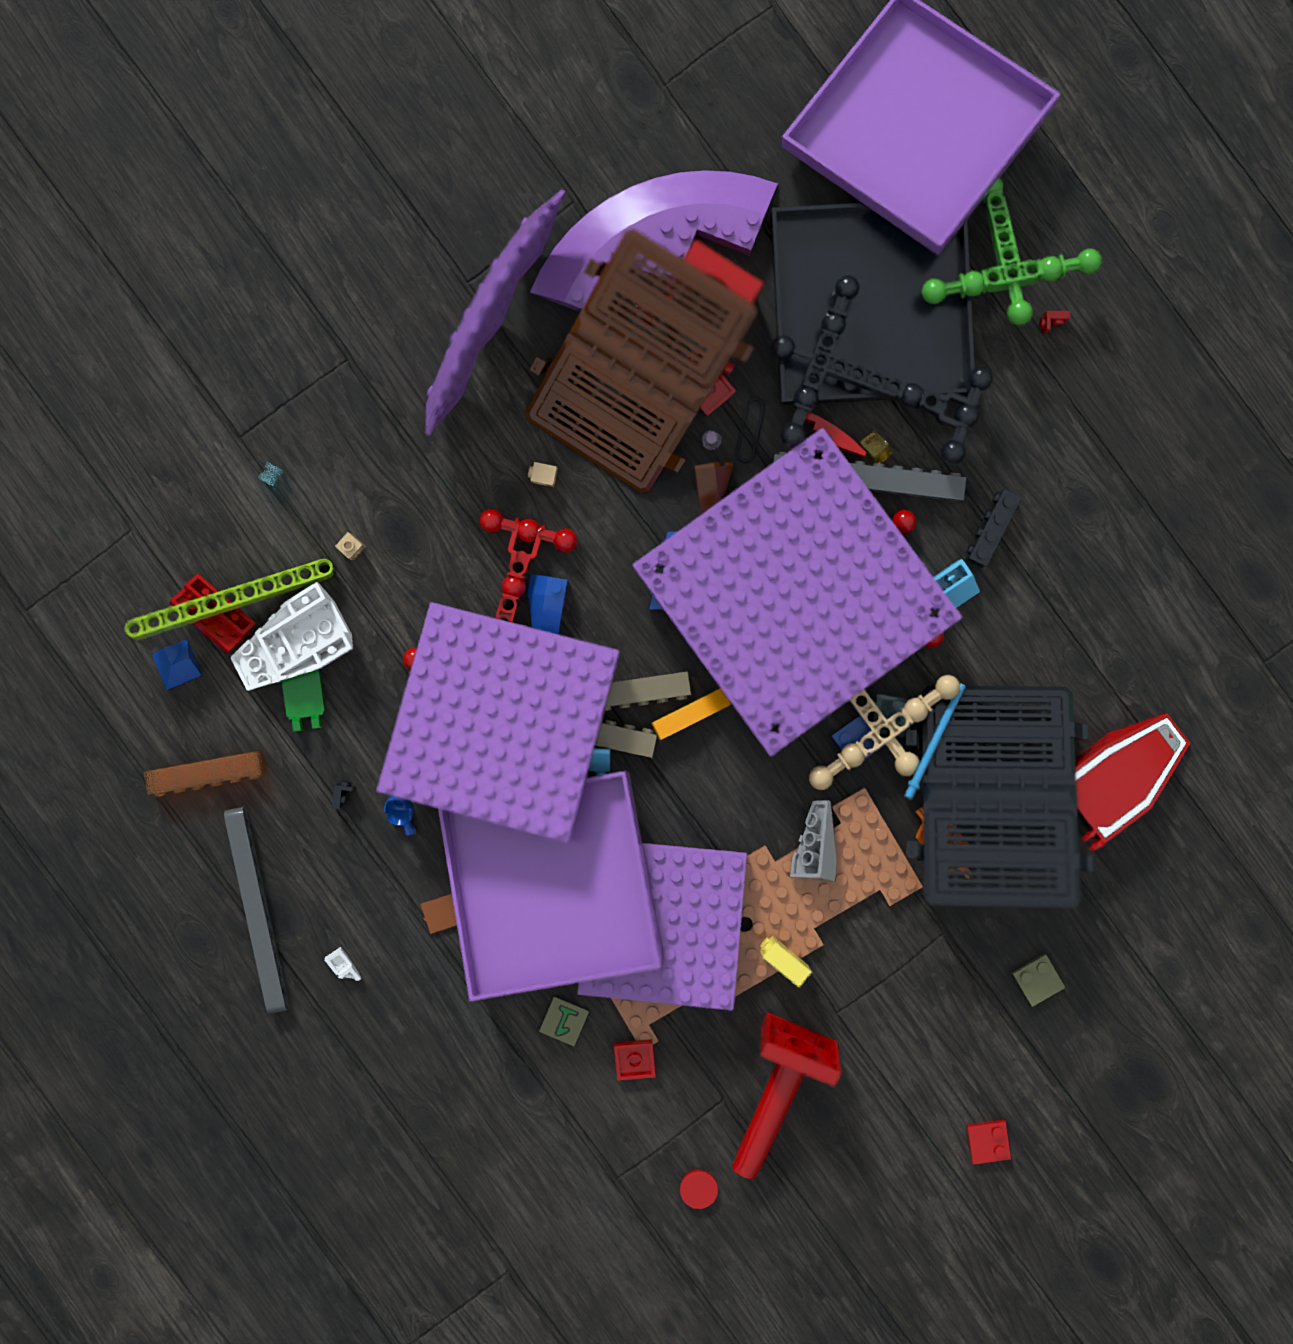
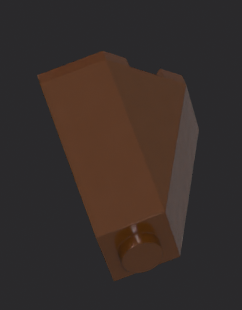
M727 462L723 466L719 463H709L694 467L700 516L724 499L733 468L732 462Z

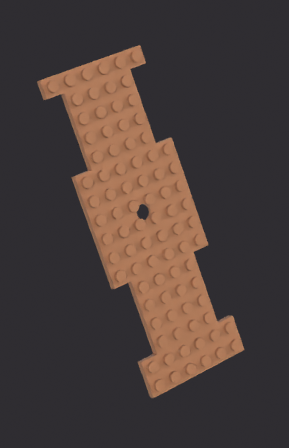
M864 787L831 806L840 821V824L833 827L837 860L835 881H815L790 877L792 857L798 848L774 861L765 845L747 855L741 918H750L753 925L748 931L740 930L734 997L779 971L765 960L760 952L762 949L760 945L766 938L775 937L795 955L802 958L823 946L821 939L814 929L879 890L888 905L891 906L923 887ZM611 998L635 1040L652 1039L653 1044L659 1040L650 1024L682 1006Z

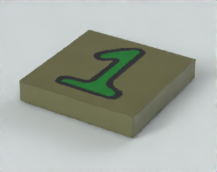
M554 995L539 1032L575 1046L589 1010Z

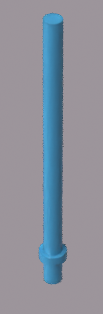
M960 683L959 694L950 700L912 781L908 783L909 787L905 794V797L908 799H912L915 791L919 790V783L966 687L962 683Z

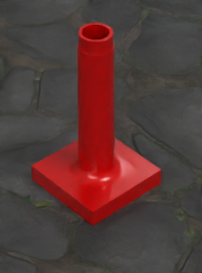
M769 1012L766 1013L761 1024V1056L777 1063L732 1165L733 1170L737 1174L747 1179H755L762 1168L805 1074L832 1086H835L841 1074L838 1041Z

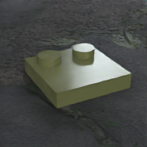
M1045 953L1011 972L1032 1007L1065 988Z

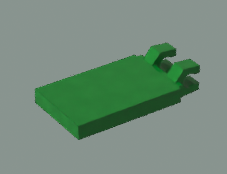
M320 669L282 680L286 716L289 717V720L292 719L293 732L304 730L302 719L304 717H311L312 729L323 728L321 715H323V712H326Z

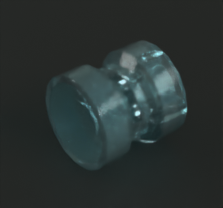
M266 462L264 465L266 471L260 473L258 479L275 487L278 483L277 476H282L284 470Z

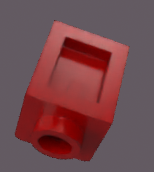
M1046 311L1039 321L1042 334H1047L1050 331L1051 323L1054 326L1064 325L1070 319V311Z

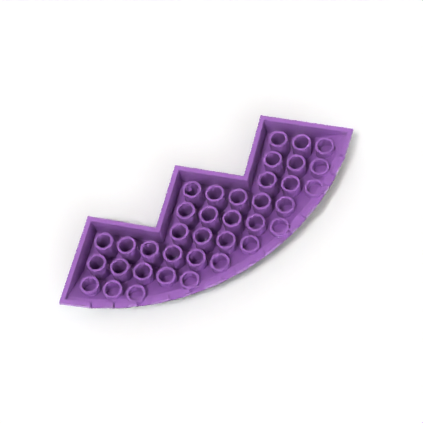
M703 170L670 174L631 186L608 198L588 212L566 233L540 269L530 293L581 312L600 278L598 276L591 278L583 273L588 262L592 258L597 262L605 261L608 263L625 231L633 228L682 259L685 258L693 245L696 235L750 256L778 183L735 172ZM638 255V258L642 260L643 257ZM647 260L646 264L662 273L663 270ZM634 262V265L639 267V264ZM643 267L642 270L658 280L659 277ZM666 273L665 276L671 279L672 275ZM662 280L661 283L668 285V282Z
M561 190L535 210L528 218L525 217L519 230L502 251L500 257L493 261L491 271L484 283H481L471 306L465 311L464 319L458 331L453 333L450 339L451 345L446 351L435 382L430 386L426 394L429 397L426 403L427 435H430L463 397L478 353L503 325L518 281L543 253L565 191Z

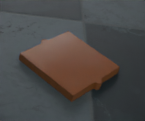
M452 894L421 903L425 916L424 921L427 922L430 934L457 925Z

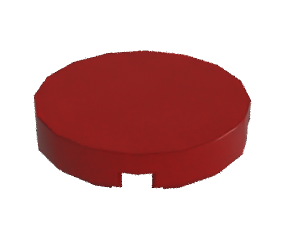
M695 1169L684 1175L680 1184V1194L686 1205L695 1209H703L710 1206L717 1197L718 1186L716 1179L711 1173Z

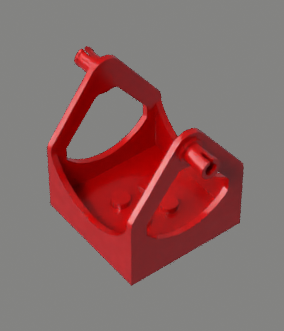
M695 240L683 260L756 305L763 283ZM672 276L671 279L673 281H676L677 279ZM668 283L667 286L672 289L673 286ZM687 285L685 286V288L689 291L694 290ZM664 290L663 293L672 299L674 298L672 294L669 295V293ZM645 310V314L656 321L658 320V317ZM641 317V320L646 322V324L650 325L651 327L654 325L645 318ZM728 361L722 371L729 375L735 364Z

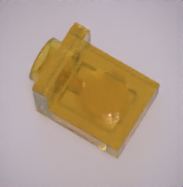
M875 430L860 441L861 446L873 457L875 463L886 461L892 453L889 444Z

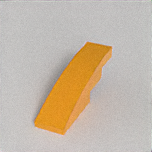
M720 688L652 722V725L659 739L662 740L731 705V703Z

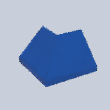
M188 640L164 647L152 655L166 690L203 676Z

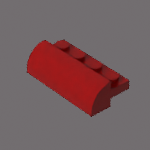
M197 574L184 585V589L175 595L169 604L173 607L219 591ZM209 602L207 608L210 610L216 608L217 602ZM192 607L188 612L189 615H196L198 608ZM239 608L192 623L227 654L238 644L240 645L256 625Z

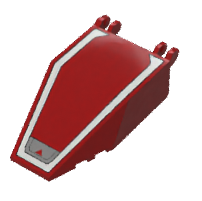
M1168 713L1109 732L1075 758L1077 810L1092 828L1081 839L1083 842L1090 840L1092 837L1096 840L1088 847L1090 851L1102 847L1152 808L1189 747L1190 742Z

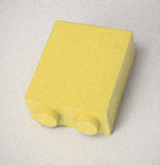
M775 937L766 938L760 945L762 957L798 987L811 973L808 964Z

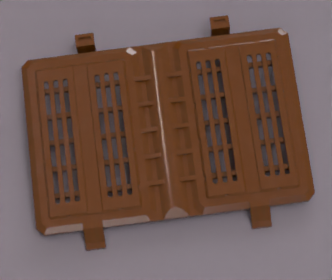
M633 228L625 231L608 263L605 261L597 262L592 258L588 262L583 273L591 278L596 276L600 278L555 359L547 358L543 360L537 356L530 368L532 372L538 376L542 373H546L525 411V415L530 423L635 490L645 493L651 490L664 467L677 473L681 469L686 459L673 452L730 357L733 356L746 362L754 347L741 342V339L757 312L754 304ZM638 255L642 256L643 259L640 260V259L638 258ZM647 260L663 270L662 273L646 264ZM634 262L638 263L639 267H636ZM643 267L659 277L658 280L642 270ZM630 269L634 270L635 274H632ZM666 273L672 275L673 277H675L683 283L679 285L672 279L665 276ZM639 274L655 284L654 287L638 277ZM662 280L668 282L669 284L677 288L678 291L675 292L668 286L661 283ZM687 285L702 295L701 298L687 290L685 286ZM658 287H661L668 293L672 294L674 298L672 299L664 293H662L661 291L657 290ZM617 292L622 294L621 298L617 296ZM681 293H685L686 295L696 300L698 303L694 304L690 300L683 297ZM628 298L642 307L641 310L625 301V299ZM705 298H708L715 304L719 305L721 309L719 310L711 304H709L708 302L704 301ZM613 299L618 301V304H615L613 302ZM679 299L682 302L689 305L690 307H692L693 311H690L683 305L679 304L677 300ZM622 304L637 313V317L621 308ZM704 305L711 311L715 312L717 316L715 317L711 315L704 309L700 308V306ZM609 306L613 307L614 311H611ZM645 310L661 319V321L658 322L645 314ZM697 311L711 319L713 323L711 324L696 314ZM724 311H728L729 315H726ZM621 312L628 318L632 319L634 321L633 324L619 316L617 313ZM641 317L656 325L657 328L654 329L650 325L640 320ZM722 317L725 319V321L722 322L719 319ZM667 323L676 330L680 331L679 335L674 331L670 330L669 328H667L666 326H664L663 324ZM637 324L652 332V336L638 328ZM716 324L720 325L721 328L719 329L715 327ZM662 329L666 333L676 338V340H671L659 331ZM683 335H686L687 337L697 342L699 346L697 347L685 338H683ZM656 336L671 344L672 347L669 348L662 342L655 339ZM681 341L688 347L695 350V353L693 354L686 348L679 345V342ZM677 348L691 357V360L677 353L675 349ZM576 365L580 366L581 370L577 369ZM585 370L594 375L595 377L599 378L600 381L598 382L592 377L585 374ZM572 372L577 373V374H578L577 377L574 376V375L572 374ZM581 377L585 378L597 387L593 388L592 386L588 385L587 383L581 380ZM605 382L606 384L610 385L611 387L619 391V393L617 394L613 392L612 390L604 386L603 383ZM577 384L582 385L583 387L591 391L593 394L590 395L589 393L585 392L584 390L579 388ZM602 389L606 393L613 396L615 400L610 399L603 393L599 392V390ZM624 394L628 398L638 403V405L635 406L628 400L624 399L622 395ZM596 396H599V397L602 398L603 400H605V401H607L608 403H610V404H611V407L607 406L606 404H604V403L601 402L600 400L596 399L595 397H596ZM621 401L628 407L632 408L634 412L632 413L625 407L618 404V402ZM565 405L574 410L575 412L579 413L580 416L578 417L569 410L565 409ZM615 407L629 415L630 419L615 411ZM641 407L646 408L653 414L657 415V417L654 418L653 416L649 415L648 413L643 411ZM561 412L565 413L577 422L574 423L570 421L569 419L561 415ZM639 413L643 415L644 417L652 421L653 424L651 425L650 423L646 422L645 420L637 416V414ZM585 417L589 421L599 426V428L597 429L594 426L590 425L589 423L584 421L583 418ZM558 418L573 427V429L571 430L558 422ZM635 419L639 423L649 428V430L647 431L643 429L642 427L634 423L633 420ZM579 425H584L591 431L595 432V435H592L585 429L581 428ZM604 429L605 431H607V432L610 433L611 435H613V436H615L616 438H618L617 441L614 440V439H612L611 437H609L608 435H606L605 433H603V432H601V431ZM578 430L592 439L591 442L577 434L576 431ZM601 436L605 440L612 443L614 446L611 447L607 443L600 440L598 437ZM621 441L635 449L636 452L634 453L630 449L620 444ZM596 442L600 444L601 446L609 450L610 453L608 454L598 446L594 445V443ZM620 448L627 454L631 455L632 459L628 458L616 449ZM615 454L618 457L625 460L626 462H628V466L623 462L619 461L618 459H616L615 457H613V455Z

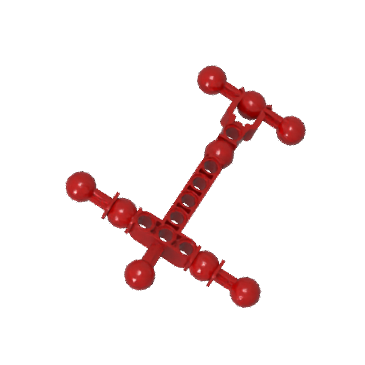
M487 509L481 514L479 519L480 526L484 531L495 533L501 529L512 532L508 551L511 553L510 573H507L508 576L502 582V596L504 597L499 603L495 619L501 620L506 618L510 623H514L518 609L517 600L520 601L519 597L526 590V583L524 581L526 577L524 575L528 571L531 560H535L538 557L541 541L554 543L558 551L568 553L576 548L578 538L575 532L570 529L564 528L554 532L546 530L545 525L540 526L533 519L520 521L517 518L515 521L503 518L502 514L496 509ZM517 538L525 543L535 541L531 554H526L524 551H515ZM516 563L523 564L524 569L521 573L514 571ZM506 600L513 601L514 607L511 610L504 608ZM416 647L408 649L403 656L404 666L410 671L416 655Z

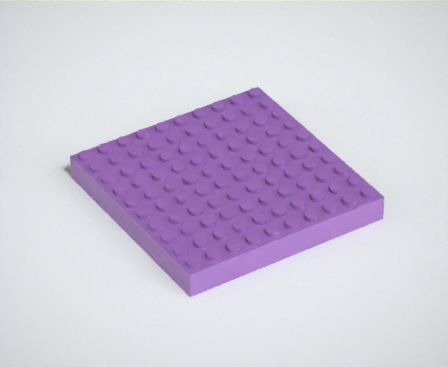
M890 0L782 136V148L939 255L1055 108L1060 93L922 1Z
M430 602L377 791L570 842L620 657L619 650Z
M623 771L586 779L570 842L438 808L470 1001L656 969L664 966L629 772Z

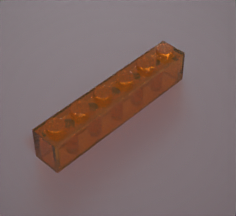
M262 750L146 771L144 772L148 795L155 794V797L167 795L166 791L173 790L174 794L186 792L185 788L187 787L197 790L204 788V784L211 783V787L223 785L225 780L235 783L242 781L241 778L249 776V780L261 778L260 774L266 773Z

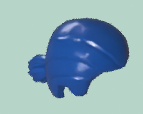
M397 796L388 798L384 806V814H387V821L393 825L403 826L407 836L415 834L416 829L411 824L414 814L412 801Z

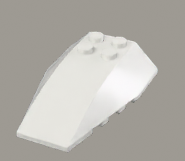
M318 582L285 601L280 606V610L276 614L273 613L268 619L269 621L262 628L260 627L255 632V635L250 640H247L230 657L247 691L320 669L353 649L352 634L335 601Z

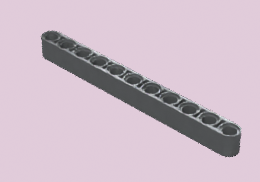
M245 807L224 811V819L266 1011L268 1014L289 1010V1001L248 813Z

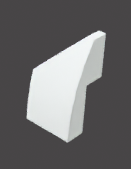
M341 947L325 957L326 963L338 975V978L343 979L345 977L355 979L356 981L361 980L357 969Z

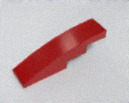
M807 413L804 422L814 425L812 433H816L823 428L840 451L860 458L865 457L866 452L846 433L821 417Z

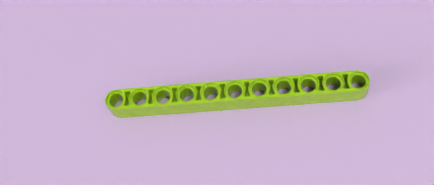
M320 559L132 619L127 622L125 631L132 639L141 640L327 580L333 576L334 568L329 560ZM326 565L330 567V570L327 573H321L319 571L320 568ZM308 571L311 573V577L303 579L301 574ZM290 577L293 581L290 585H284L282 583L284 578ZM267 583L274 585L271 591L264 590V586ZM253 589L255 594L252 597H246L245 593L247 590ZM230 595L236 596V600L233 603H227L226 599ZM209 602H217L216 608L211 610L207 608ZM192 607L198 608L197 614L189 615V610ZM172 614H179L177 621H170L169 618ZM158 619L160 621L159 626L151 628V622ZM134 626H140L139 633H131Z

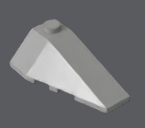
M813 801L805 821L806 828L804 834L800 835L798 840L800 841L799 848L792 857L790 877L815 881H835L837 860L831 801Z

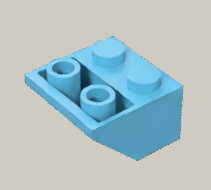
M963 559L957 560L933 577L955 608L980 592L973 574Z

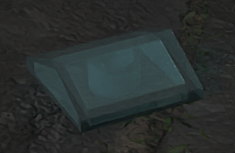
M877 694L876 706L887 720L894 714L902 713L901 709L904 708L905 703L909 699ZM874 712L873 722H876L878 714ZM903 716L895 718V724L898 727L905 725L906 721ZM909 723L908 727L896 736L906 738V730H910L911 724ZM882 727L879 733L889 735L890 731L888 728Z

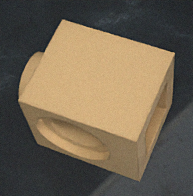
M534 462L533 467L530 466L528 478H531V483L554 487L558 468L557 466Z
M347 532L335 547L348 559L354 561L366 546L353 534Z

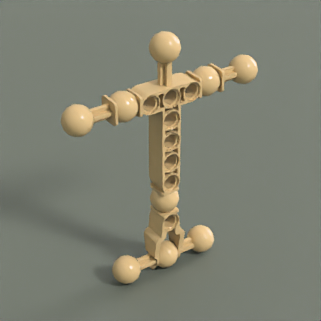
M951 675L940 677L936 682L935 690L925 697L919 695L918 698L909 699L905 703L904 708L901 709L902 713L894 714L887 720L864 689L849 700L869 726L871 732L862 737L860 743L857 741L845 745L841 753L837 754L839 758L827 767H814L809 774L810 784L818 790L829 788L832 785L834 775L844 768L850 770V767L860 766L865 757L868 756L867 753L875 751L883 744H886L895 756V768L900 775L905 777L915 775L920 765L918 757L914 753L905 752L894 736L906 729L909 723L913 724L914 722L924 720L928 712L932 711L930 707L942 698L946 700L955 698L960 691L958 679ZM858 696H864L867 699L865 706L860 707L856 704ZM874 711L878 714L876 722L868 720L867 715L869 712ZM897 716L905 718L904 726L898 727L895 724ZM882 727H886L890 731L887 738H882L879 735V730ZM867 738L872 739L874 742V746L870 750L865 749L863 746V742Z

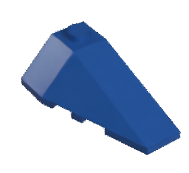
M531 574L527 594L533 629L559 635L568 580Z

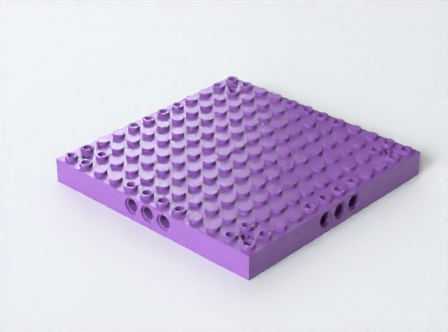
M823 428L632 565L769 756H772L962 618ZM815 452H816L817 454H819V453L822 454V456H821V458H820L821 460H819L818 458L815 460V459L813 458L814 455H815ZM656 566L664 567L662 575L655 573ZM931 610L937 611V614L935 615L937 617L936 619L935 617H930L929 614H931ZM772 723L779 725V732L777 734L770 732Z

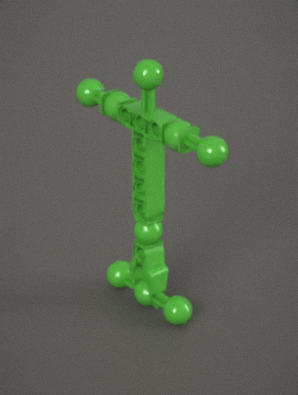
M999 178L983 200V203L986 204L985 213L998 267L990 268L986 272L982 270L981 274L977 271H970L964 276L960 274L958 281L944 283L939 279L928 280L922 287V296L928 303L937 304L949 294L960 292L961 298H964L965 294L975 297L981 292H996L1008 289L1012 303L1007 310L1008 318L1015 325H1024L1031 320L1033 312L1031 305L1023 300L1020 287L1032 285L1036 281L1040 283L1042 279L1048 282H1052L1059 277L1063 279L1066 272L1079 270L1084 274H1092L1101 267L1102 257L1098 251L1086 249L1077 258L1064 260L1063 255H1059L1058 258L1048 256L1042 261L1039 259L1037 261L1020 262L1003 195V182ZM991 203H997L999 206H993ZM999 220L1003 224H997L995 221ZM1004 238L1007 242H1001L999 239ZM1008 256L1011 260L1007 261L1003 257ZM1031 270L1035 275H1030L1027 271ZM1008 274H1012V275H1014L1016 278H1015V279H1011V278L1008 277ZM988 278H994L997 282H990Z

